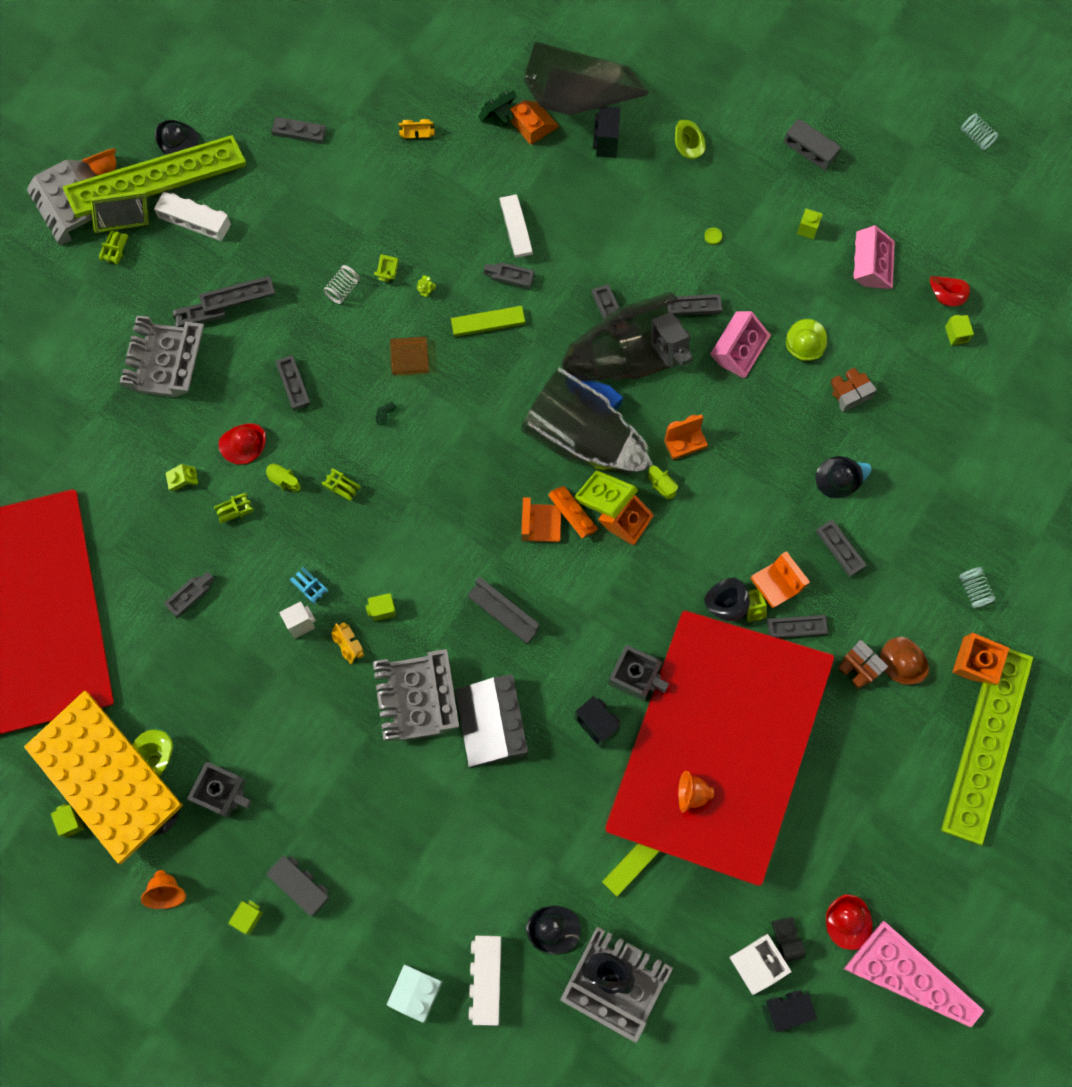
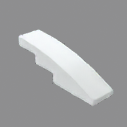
M517 194L499 198L515 258L532 255L533 252Z

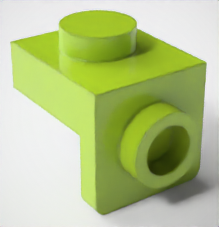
M380 255L377 272H374V275L379 276L378 280L389 282V279L395 280L399 258Z
M180 464L166 472L168 488L171 491H175L187 484H198L197 473L192 466Z

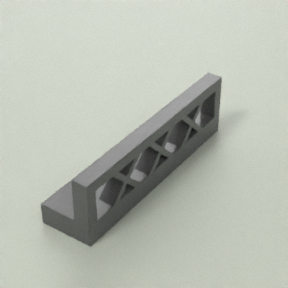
M266 276L199 294L204 313H209L276 294L271 277Z
M481 577L476 579V586L467 595L468 598L524 643L528 644L540 630V624Z

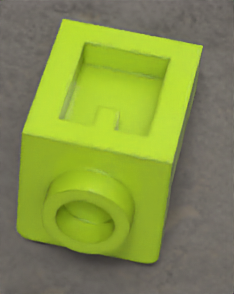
M758 589L748 591L750 605L747 611V621L752 622L765 619L767 617V605L761 592Z

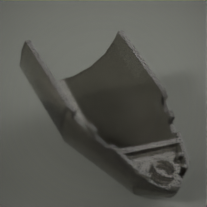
M670 291L616 309L569 345L561 363L562 369L565 373L573 375L580 381H600L605 378H613L614 380H620V378L638 379L670 368L665 365L651 344V320L667 314L668 305L678 302V298Z
M561 368L555 371L543 387L520 429L527 436L572 463L626 476L644 471L652 465V461L649 460L647 453L648 446L646 441L631 425L628 426L621 418V413L619 411L616 412L611 407L610 401Z

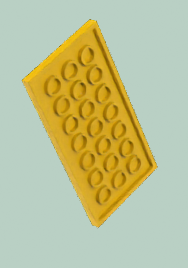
M87 691L81 693L24 746L118 864L126 861L183 806Z

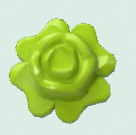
M423 275L422 279L418 281L417 290L421 296L428 297L431 290L434 291L436 289V284L430 281V276Z

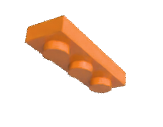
M565 486L552 490L548 496L582 539L594 534L598 530Z

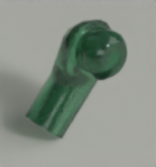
M393 401L377 409L376 422L378 425H385L388 421V414L396 409Z

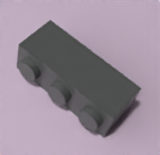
M800 119L786 132L783 142L824 171L836 160L841 149L836 142L831 141L821 132L816 131L808 123Z
M283 855L266 875L305 912L314 918L331 899L327 895L330 891L321 883L317 886L312 881L315 877L307 870L302 872L298 868L300 863L292 856L287 858Z

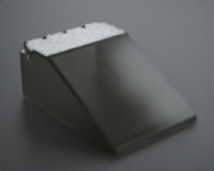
M539 42L534 43L524 74L526 76L524 83L540 107L567 115L648 95L649 92L627 65Z

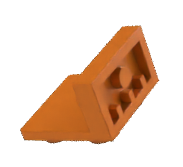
M702 414L698 416L691 415L681 422L674 421L667 427L664 442L672 460L707 448L708 444L701 431L704 419Z
M523 497L522 541L560 542L561 511L556 505L531 504V498Z
M787 551L781 554L773 564L752 575L750 578L772 608L799 594L810 583Z

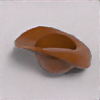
M896 637L890 639L882 648L880 659L888 666L884 671L894 681L913 685L923 682L928 675V661L922 650L910 639Z

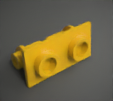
M422 119L420 122L403 120V123H399V127L403 129L399 130V135L403 139L416 138L415 132H419V138H431V136H434V129H431V127H434V122H430L429 119Z
M344 622L338 626L336 623L331 632L332 638L335 643H338L343 657L351 665L356 657L360 659L364 656V649L358 640L350 641L355 638V635L348 624L346 625Z

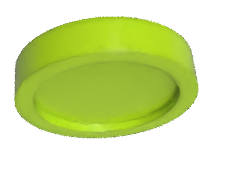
M709 228L705 232L704 239L710 245H717L722 240V232L717 228Z

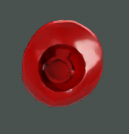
M937 276L930 277L931 287L940 304L944 306H960L967 301L970 287L964 280Z
M255 423L236 426L220 437L219 451L231 463L247 464L255 460L262 453L266 444V433L260 425Z
M844 894L835 899L826 913L827 932L832 941L839 947L857 950L861 948L872 934V918L866 903L855 895Z

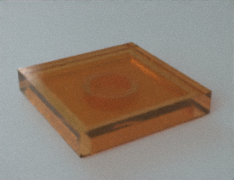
M427 337L390 339L392 375L429 372Z

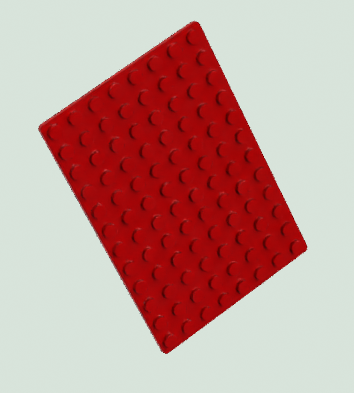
M74 489L0 507V735L51 722L84 691H87L101 708L114 704L78 493Z
M683 611L660 672V679L669 683L665 693L655 689L652 694L606 823L605 831L753 885L761 886L831 671L834 656L689 611ZM689 771L692 776L702 779L709 787H713L714 798L709 799L701 807L690 808L685 813H682L679 806V782L682 773Z

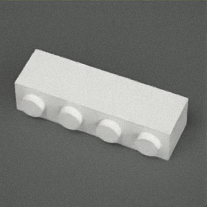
M163 192L154 208L158 218L221 242L231 225L225 212L215 211L207 205L196 204L191 199L180 198L174 193Z
M475 936V941H471V954H475V962H471L470 976H474V985L470 984V998H473V1007H469V1020H473V1025H499L501 936Z

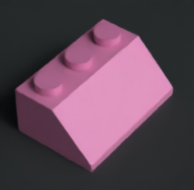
M876 225L857 231L854 279L864 287L892 289L895 241Z
M752 311L736 312L710 355L721 367L742 378H746L771 335Z

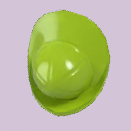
M679 120L675 132L676 147L682 156L688 159H697L702 156L706 149L703 133L696 123L690 120Z
M803 319L796 322L790 328L786 337V347L792 356L800 361H812L823 355L827 346V335L824 327L813 319Z
M148 730L139 735L134 741L133 746L160 777L169 763L173 743L166 732Z

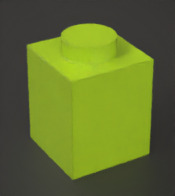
M806 208L797 234L814 240L823 214Z
M954 315L945 326L951 346L968 343L974 335L968 315Z
M391 593L368 598L369 605H366L368 617L372 616L374 622L396 616Z
M61 805L56 808L57 811L50 813L58 836L67 838L84 830L80 816L71 805Z
M249 900L248 903L242 901L228 924L244 934L250 935L263 912L258 910L260 906Z

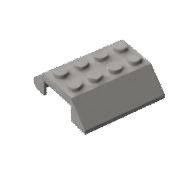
M65 160L35 175L27 188V192L32 200L37 202L36 207L48 228H53L52 235L59 245L72 240L68 233L69 231L93 220L92 214L76 219L62 187L96 176L90 166L82 161Z
M137 316L135 320L136 326H134L133 331L144 336L145 339L134 335L131 336L130 340L132 342L129 343L127 359H125V364L136 369L137 372L123 369V375L119 384L138 393L177 397L188 393L204 324L185 322L183 328L153 324L150 317Z
M447 649L427 652L428 656L390 663L388 659L373 662V669L377 672L374 673L375 679H388L387 684L381 683L376 685V690L380 691L377 692L379 710H386L380 712V717L393 718L394 720L393 723L386 722L381 725L382 729L386 730L382 732L383 741H405L435 736L459 728Z
M597 926L560 1001L637 1043L646 1025L645 1022L673 967L664 963L659 972L658 969L662 961L657 959L651 971L646 969L645 965L650 959L649 954L645 953L640 962L639 959L643 951L629 943H626L621 951L620 948L624 942L622 939L617 941L614 950L608 948L607 944H609L612 934L608 932L604 941H602L601 938L605 930ZM596 953H609L616 956L632 971L635 978L633 991L629 994H609L604 992L599 986L588 982L584 978L582 973L584 962Z

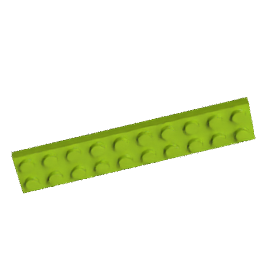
M233 135L62 187L77 219L92 214L91 197L145 190L146 197L244 167L246 166V161Z
M1009 649L998 685L982 682L941 832L979 846L983 845L1032 665V656Z

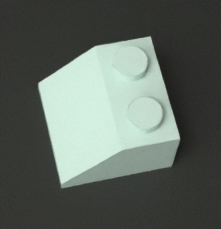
M404 965L387 1006L425 1023L442 981Z

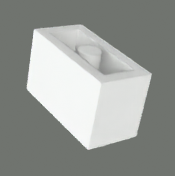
M302 602L279 612L294 639L315 629L313 622L316 620L308 605L304 607Z

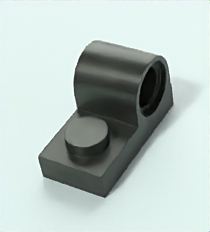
M793 917L772 921L779 953L785 962L789 963L804 959L806 957L802 940L798 938Z

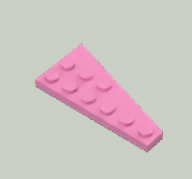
M885 921L879 924L843 968L852 974L967 1027H972L984 1012L980 1006Z

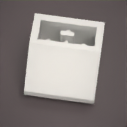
M768 934L763 935L729 957L752 995L791 973L790 968Z

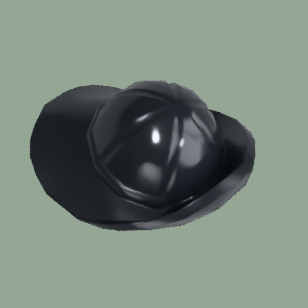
M165 120L159 123L155 130L156 143L165 155L194 147L199 141V136L194 129L176 120Z
M835 456L827 459L819 466L815 479L818 489L825 496L841 498L853 494L863 484V472L861 466L855 460L844 456Z
M727 578L714 585L707 592L704 603L706 608L716 617L725 621H735L743 618L747 613L750 598L742 581L737 578Z
M549 906L540 908L531 915L526 931L530 942L538 950L550 954H561L570 951L576 946L581 928L578 917L571 910L561 906Z
M596 953L584 962L582 968L584 978L588 982L599 986L604 992L609 994H629L633 991L635 978L632 971L616 956L609 953Z

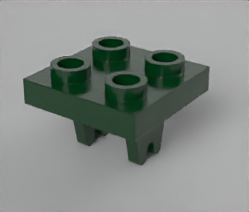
M514 90L509 93L505 91L495 101L491 99L486 102L484 107L481 108V113L478 115L481 122L492 117L501 128L504 126L503 122L509 124V119H513L509 106L517 97Z

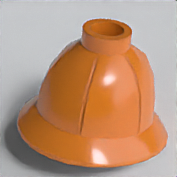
M116 148L108 149L81 161L88 164L96 175L115 171L117 166Z
M689 771L682 773L679 782L678 795L681 812L685 813L690 808L701 807L709 799L714 798L713 787H709L702 779L692 776Z
M164 870L155 872L154 877L148 882L146 891L141 896V903L145 907L152 909L172 908L185 901L186 893L178 886L172 875L167 874Z

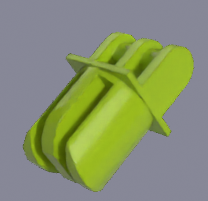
M111 230L106 243H102L103 247L99 254V260H106L109 263L112 261L114 264H118L121 257H124L122 251L127 242L128 235Z
M275 463L267 466L266 474L269 480L281 487L282 491L285 488L293 492L300 491L299 482L294 477L291 469L287 470Z
M651 466L648 479L653 483L652 489L655 488L666 499L674 498L678 488L676 482L667 474V470L663 473L657 466Z
M333 468L331 469V474L326 476V481L321 483L334 494L337 493L350 502L353 499L351 496H355L356 490L361 488L360 485Z
M242 493L235 497L231 496L232 499L214 506L219 516L220 524L239 516L242 519V516L254 511L253 507H250V500H247V493Z

